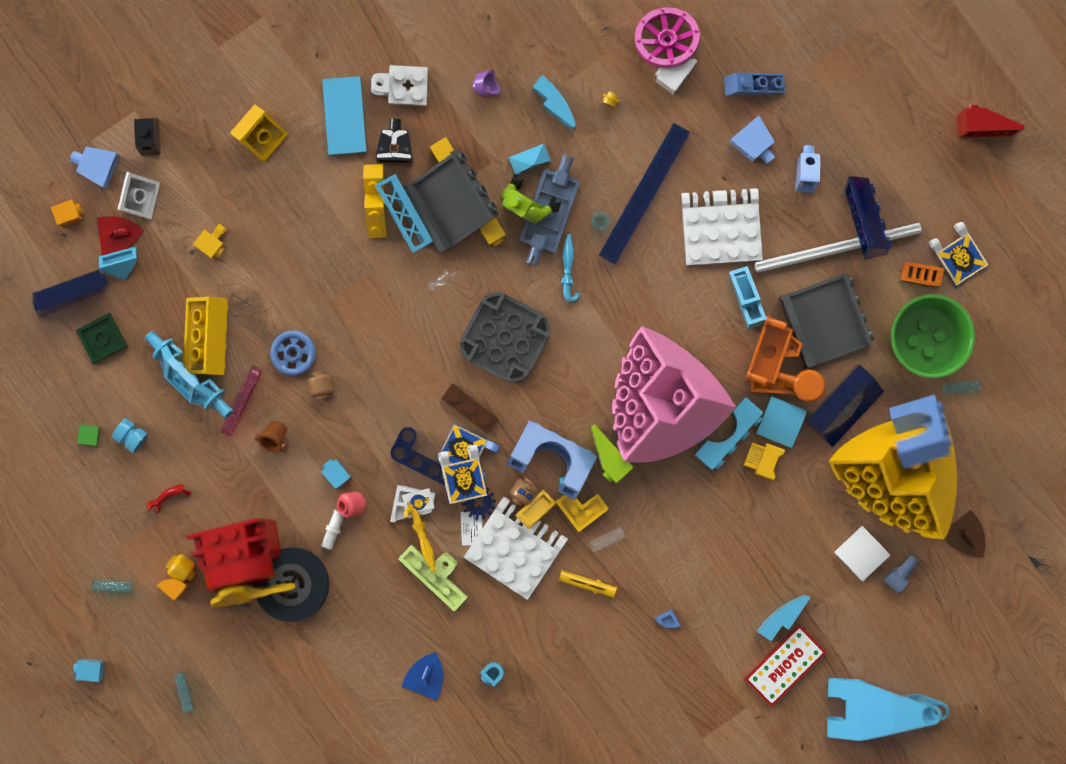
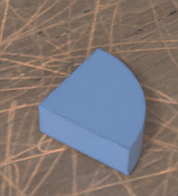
M672 609L655 618L663 627H681Z

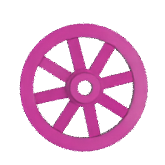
M665 7L651 11L641 19L635 31V45L639 55L647 63L655 67H678L689 61L699 47L700 32L696 21L687 12L677 8ZM667 17L678 18L672 30L668 29ZM658 18H661V32L650 24ZM684 22L691 29V31L676 35ZM645 28L657 39H642ZM693 37L690 47L678 43ZM643 45L658 47L650 54ZM676 49L684 53L674 58L672 50ZM666 51L668 59L657 58V56Z

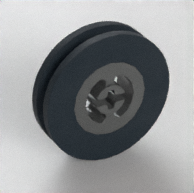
M296 547L281 549L280 556L273 560L275 577L269 581L254 584V587L278 585L279 581L282 584L293 581L296 577L295 575L288 577L285 575V572L289 570H294L303 577L305 587L302 588V582L298 578L294 582L296 588L287 592H297V598H289L284 596L282 592L256 599L261 608L275 619L287 622L303 620L316 613L324 604L329 591L328 572L322 561L308 550Z

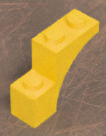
M383 164L364 165V209L368 238H387L385 203L374 186L384 180Z

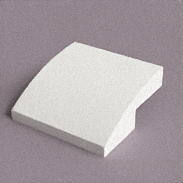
M863 526L834 552L862 582L890 557V554Z

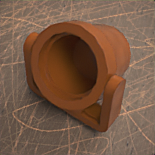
M271 421L261 434H256L255 440L262 448L269 452L281 451L286 453L288 445L283 443L287 433V427L279 421Z

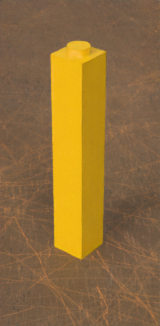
M446 137L430 146V150L438 163L448 157L451 151H454ZM496 218L479 229L489 247L492 245L496 247L504 242L503 238L506 237V234Z

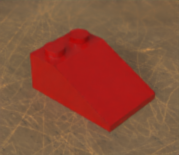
M969 105L957 115L958 138L1015 136L1024 130V125L987 108H979V105Z

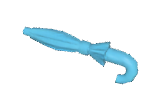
M567 234L563 248V265L565 269L560 284L563 285L565 300L573 303L579 299L580 293H575L574 297L571 296V285H574L571 277L574 248L571 234Z

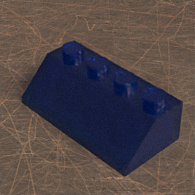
M848 177L844 190L864 259L868 260L887 255L890 250L889 248H891V241L884 232L886 225L884 219H881L879 212H881L880 204L874 198V184H870L869 178Z
M860 364L856 365L804 422L833 447L883 394L884 390L869 372Z

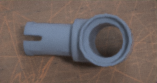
M909 556L900 568H893L883 581L895 592L900 593L908 585L909 574L919 564V561L913 556Z

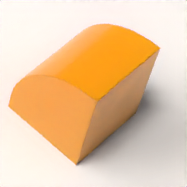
M170 578L160 582L157 587L175 601L178 600L190 584L186 581L182 582Z

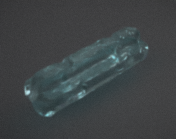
M980 380L943 385L944 394L981 390Z

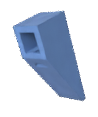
M736 72L724 77L725 96L742 97L784 94V74Z

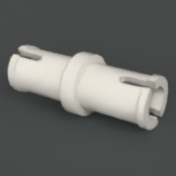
M334 509L329 525L325 528L327 531L321 544L322 547L330 550L333 549L336 537L341 532L340 527L344 518L336 509Z

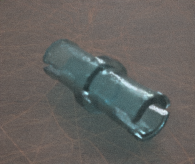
M93 579L92 582L94 583L92 584V592H110V594L115 592L132 593L131 589H133V581Z
M185 672L173 675L177 688L176 696H179L182 712L194 710L190 695L192 691L188 687Z

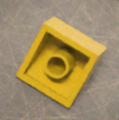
M255 104L230 132L231 135L263 162L268 159L289 134Z

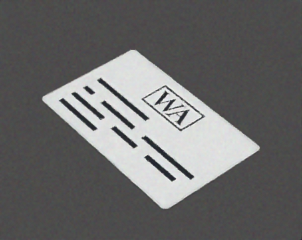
M481 511L461 512L462 546L472 545L482 530Z

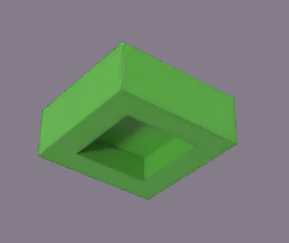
M80 424L77 443L98 446L100 427Z

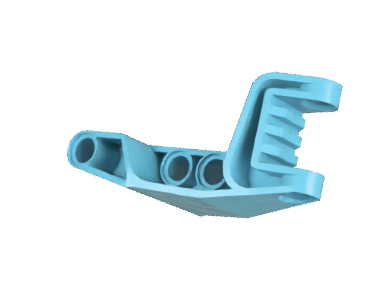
M828 678V698L839 697L842 700H846V716L828 717L827 737L863 741L933 725L946 719L950 714V708L946 703L925 695L910 694L904 697L868 684L860 679ZM937 706H943L945 708L946 713L944 716L942 715L941 709Z

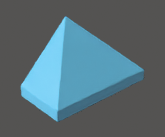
M544 144L509 157L514 173L517 175L551 162Z
M136 247L99 256L100 271L126 280L138 261Z

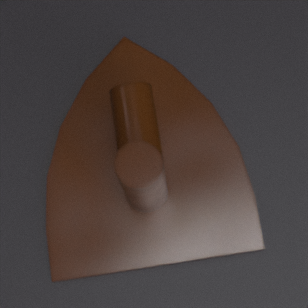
M970 510L950 526L945 539L953 548L962 553L984 557L986 546L984 530L976 515Z

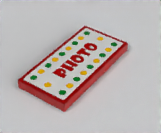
M798 624L744 679L772 707L827 652Z

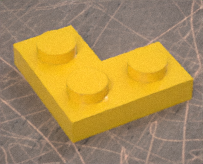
M598 494L583 505L577 497L573 500L566 495L555 501L578 532L609 510Z

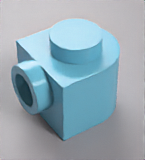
M498 662L487 664L480 671L482 681L488 686L491 684L494 687L503 677L504 670L502 665Z

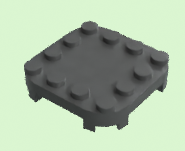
M490 293L480 301L477 310L461 337V353L470 363L504 381L511 383L520 382L531 372L548 340L550 324L546 316L505 293Z

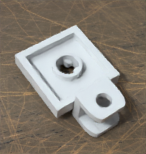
M389 65V73H376L372 76L371 93L378 96H388L389 105L426 106L428 67ZM406 81H410V84H413L410 91L403 87Z

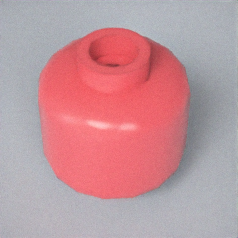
M356 491L342 494L337 501L339 513L346 518L360 516L366 508V499L360 492Z

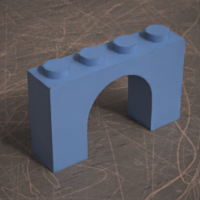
M935 394L889 408L897 434L916 428L929 427L925 432L917 436L896 442L904 469L951 455L949 447L952 446L946 424L944 409L941 401L936 400Z
M529 420L506 465L524 473L535 453L542 450L558 453L564 459L567 466L566 476L558 492L575 500L597 455L588 449L576 445L571 440L560 437L556 432L549 431L540 424Z

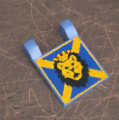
M453 424L440 452H448L449 464L470 460L467 451L468 446L477 445L479 459L485 447L497 453L500 446ZM482 472L484 480L486 477V473Z

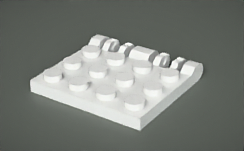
M758 188L749 189L750 204H748L747 190L742 189V204L736 205L735 190H730L731 205H727L726 190L712 192L713 206H710L709 192H704L703 200L705 207H698L697 192H693L692 208H690L689 193H681L686 266L763 260Z
M503 497L464 558L528 600L568 538L561 535L552 547L551 544L559 532L556 530L552 532L546 543L541 537L548 530V525L544 524L538 535L535 536L533 533L541 521H537L529 530L524 524L520 526L518 518L515 522L508 518L516 508L515 503H512L505 515L502 514L510 502L509 499Z

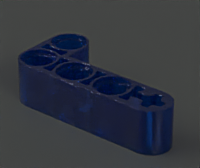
M410 427L403 428L391 449L392 459L445 486L444 477H442V481L438 479L443 473L441 464L412 450L418 437L417 432ZM407 430L412 431L414 434L411 441H405L403 438V434ZM399 447L405 451L404 457L400 459L394 453ZM415 456H419L422 459V464L419 467L412 465V459ZM431 465L439 467L438 475L432 476L429 473Z

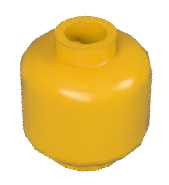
M183 554L174 555L166 565V568H168L167 574L182 582L190 581L196 573L194 570L195 563Z

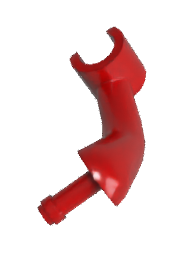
M183 484L173 486L161 493L155 501H149L147 509L150 511L155 506L153 511L155 514H158L161 510L160 505L167 498L173 495H180L181 493L189 496L191 492L185 490Z

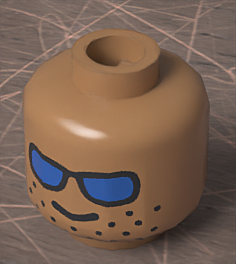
M527 477L524 479L519 478L510 490V494L514 497L512 501L521 507L523 504L530 505L538 494V489L536 488L538 485Z

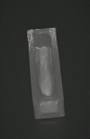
M619 526L589 541L593 552L596 553L625 538L626 535L622 527Z

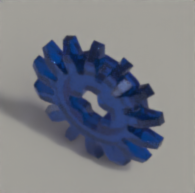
M487 493V496L478 497V499H484L482 502L484 506L482 508L474 506L476 503L474 499L467 500L465 503H462V506L467 505V508L463 511H470V518L475 514V520H478L479 515L486 519L484 514L487 512L490 516L492 513L489 509L495 510L491 503L496 502V499L491 500L490 498L494 493Z

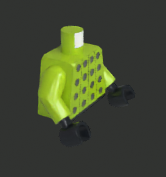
M517 174L513 176L511 183L506 186L500 195L504 207L536 225L552 212H558L561 201L555 202L556 198L553 197L550 199L549 206H542L517 191L516 189H520L524 178L522 180L516 179Z

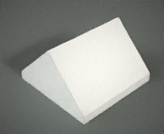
M127 172L118 210L125 214L152 219L160 182Z

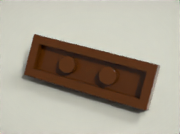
M454 384L449 387L441 398L485 433H488L498 420L495 415Z

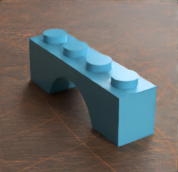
M743 398L732 411L735 420V428L732 435L727 440L719 443L705 441L694 456L710 470L718 469L724 463V456L726 454L731 455L737 448L735 444L739 439L743 441L750 433L748 429L752 425L756 426L762 420L761 415L763 412L748 398Z

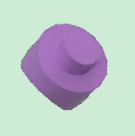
M493 69L478 73L475 77L473 89L481 97L486 98L501 92Z

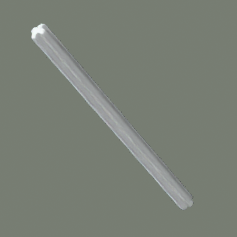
M916 223L755 263V270L759 273L919 234L922 232L921 225Z

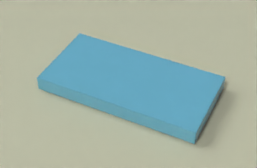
M361 77L322 79L328 155L367 153Z

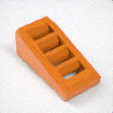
M904 261L900 280L939 288L944 268ZM909 267L913 268L911 278L908 277ZM917 269H921L919 279H915ZM925 270L928 271L927 280H923ZM933 272H936L935 281L932 282Z

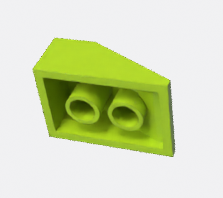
M594 424L590 429L600 465L604 471L602 475L609 483L612 481L617 483L634 467L629 462L624 461L617 448Z

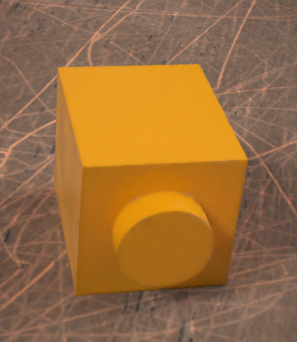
M73 199L51 207L56 224L60 227L83 220L81 215L84 213L82 206Z

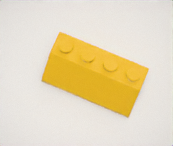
M186 298L183 364L190 374L224 375L228 299Z

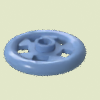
M290 330L281 333L273 341L270 349V358L274 367L282 374L298 376L307 372L314 364L316 348L308 335L300 331ZM286 339H290L292 344H289L286 347H284L282 342ZM299 340L306 344L303 349L296 344ZM291 350H296L297 355L295 357L290 356ZM283 351L285 359L279 360L278 352ZM303 353L308 355L305 363L300 361ZM288 362L296 363V368H288Z

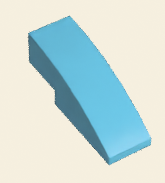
M541 75L534 84L533 91L546 100L543 108L573 131L576 124L567 102L556 87Z
M748 266L729 272L748 331L763 326L766 316Z
M802 595L782 605L761 624L757 632L772 641L782 626L789 630L810 597Z

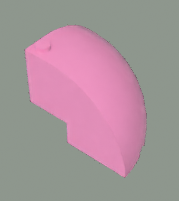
M641 326L629 344L631 349L627 357L622 359L621 374H617L614 387L617 388L616 399H613L612 414L615 415V425H613L614 431H617L619 451L624 461L634 463L658 461L693 447L715 431L736 408L719 381L693 355L662 334Z

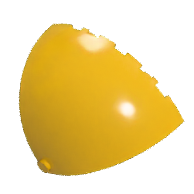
M889 421L852 438L831 457L829 463L838 481L842 480L847 487L846 492L859 500L858 504L867 512H874L880 516L879 520L890 526L896 525L904 529L906 533L913 531L920 533L921 537L945 539L952 522L957 492L956 456L948 423L946 424L952 446L949 447L951 455L904 469L896 442L917 436L925 432L929 427L916 428L897 434L893 422Z

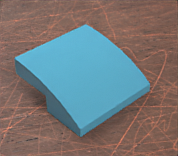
M771 396L756 434L792 448L807 410Z

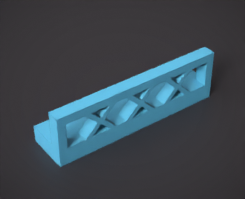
M396 174L374 185L412 253L433 242ZM387 183L392 191V196L385 194L381 186ZM393 200H397L402 209L401 212L393 209ZM403 216L407 218L411 229L403 227ZM413 233L416 234L421 243L416 247L411 241Z

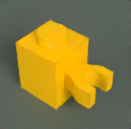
M221 224L217 225L212 234L204 229L193 245L213 260L216 257L220 258L225 251V244L219 239L225 234L227 229Z

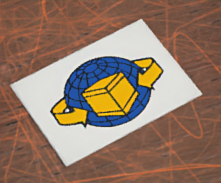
M429 488L401 495L405 509L413 507L418 512L435 508Z

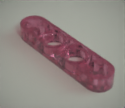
M254 365L251 367L232 406L233 412L226 418L223 424L222 434L229 437L232 435L260 378L262 369Z

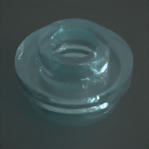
M597 211L591 217V224L597 230H604L610 224V217L604 211ZM600 217L603 218L604 223L598 224L597 219Z

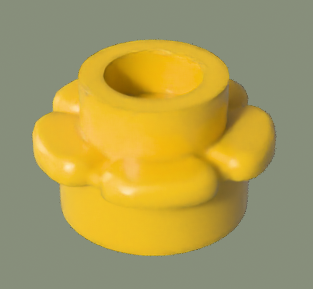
M609 91L608 94H603V102L614 107L617 106L618 102L620 103L618 95Z

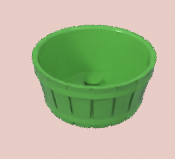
M928 294L914 298L898 312L891 328V345L898 361L907 370L922 377L940 378L953 374L967 362L975 344V329L968 312L957 301L943 295Z

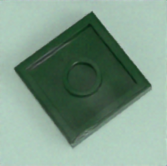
M111 313L76 330L93 364L128 347Z

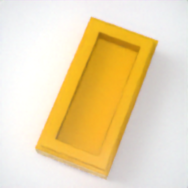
M542 490L530 505H526L515 516L529 530L556 505V502Z

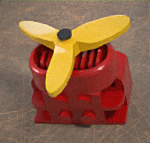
M254 518L186 535V539L194 540L196 551L192 555L197 557L199 568L204 572L207 590L209 592H219L218 597L210 600L212 608H221L234 604H239L240 608L251 606L250 600L296 588L295 583L248 587L269 581L275 577L273 560H276L281 554L276 520Z

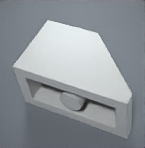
M695 58L690 59L686 63L674 68H659L655 73L657 76L655 82L674 95L695 67L697 60Z

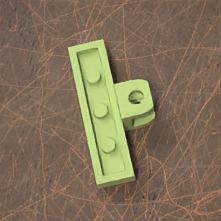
M412 544L398 558L453 611L467 599L468 596L448 578V575L457 565V561L449 553L442 554L435 561V572H431L423 554ZM446 561L449 566H445L443 562Z

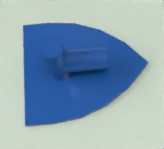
M437 653L428 654L416 661L406 674L401 687L437 701L443 684V669Z

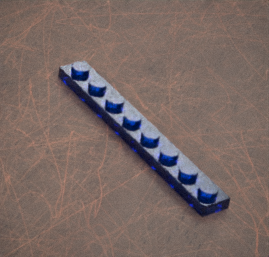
M673 123L598 256L614 265L616 264L689 136L690 131Z

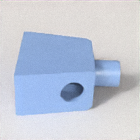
M759 116L729 142L752 162L759 156L766 164L775 158L769 150L774 144V139Z
M805 145L803 146V153L800 154L797 161L795 192L815 193L820 183V155L815 154V146Z
M86 147L83 154L73 151L70 162L78 164L77 173L107 190L120 156L115 152Z

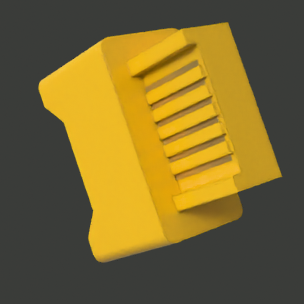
M751 443L744 466L755 469L754 474L774 481L776 477L774 473L778 457L783 455L785 450L765 443L764 447Z

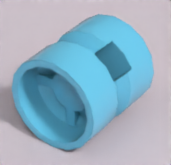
M125 418L117 426L111 438L119 444L125 443L124 447L134 454L146 441L148 433L141 428L136 429L135 424Z

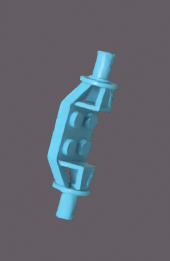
M154 331L146 335L145 340L155 349L152 355L153 359H160L164 378L190 404L204 406L206 411L214 407L224 419L231 415L233 409L222 400L225 391L223 389L220 390L211 379L200 384L197 377L185 369L184 364L181 362L183 352L174 344L173 339L163 341Z

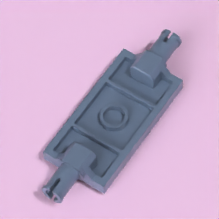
M563 154L559 168L555 172L547 169L543 171L534 201L542 206H549L550 199L555 197V202L561 201L558 212H552L539 221L537 225L526 220L519 241L531 247L525 262L531 265L534 258L532 266L537 267L540 255L544 250L556 254L580 184L579 180L571 178L569 174L574 158L569 156L566 163L568 155Z

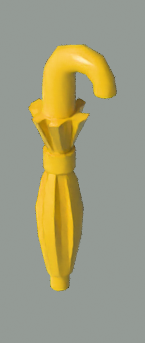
M408 507L404 510V518H408L409 513L411 514L414 522L412 527L418 533L422 554L431 572H435L433 550L424 532L425 521H421L420 515L415 508Z

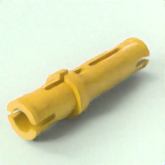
M564 570L561 571L558 581L592 591L595 595L599 593L613 599L617 590L616 586L602 583L599 579L597 581Z

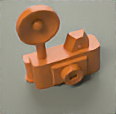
M767 315L745 381L751 380L766 385L767 382L775 384L776 379L793 384L794 393L799 399L805 402L817 401L823 396L826 388L825 379L819 372L808 369L801 371L796 377L779 372L784 357L799 356L802 343L792 336L794 329L786 327L787 323L770 318V315Z

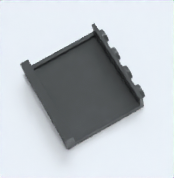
M460 149L451 151L448 157L413 182L402 186L440 253L450 250L500 215L496 204L487 195V189L479 182L476 171L470 167L466 155Z
M847 273L779 297L791 329H794L792 335L802 343L799 354L805 369L873 345L872 341L874 338L870 329L867 330L865 325L867 322L864 312L860 311L858 306L860 305L859 297L857 294H854L852 289L854 284L851 276H847Z

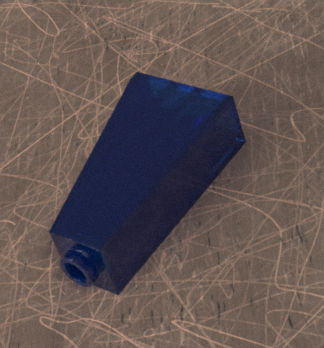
M96 270L32 293V303L38 318H41L104 292L106 289L105 285L108 282L105 275L100 274V271Z

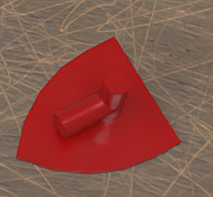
M117 216L97 218L102 255L127 249L137 241L143 232L138 225L125 218Z

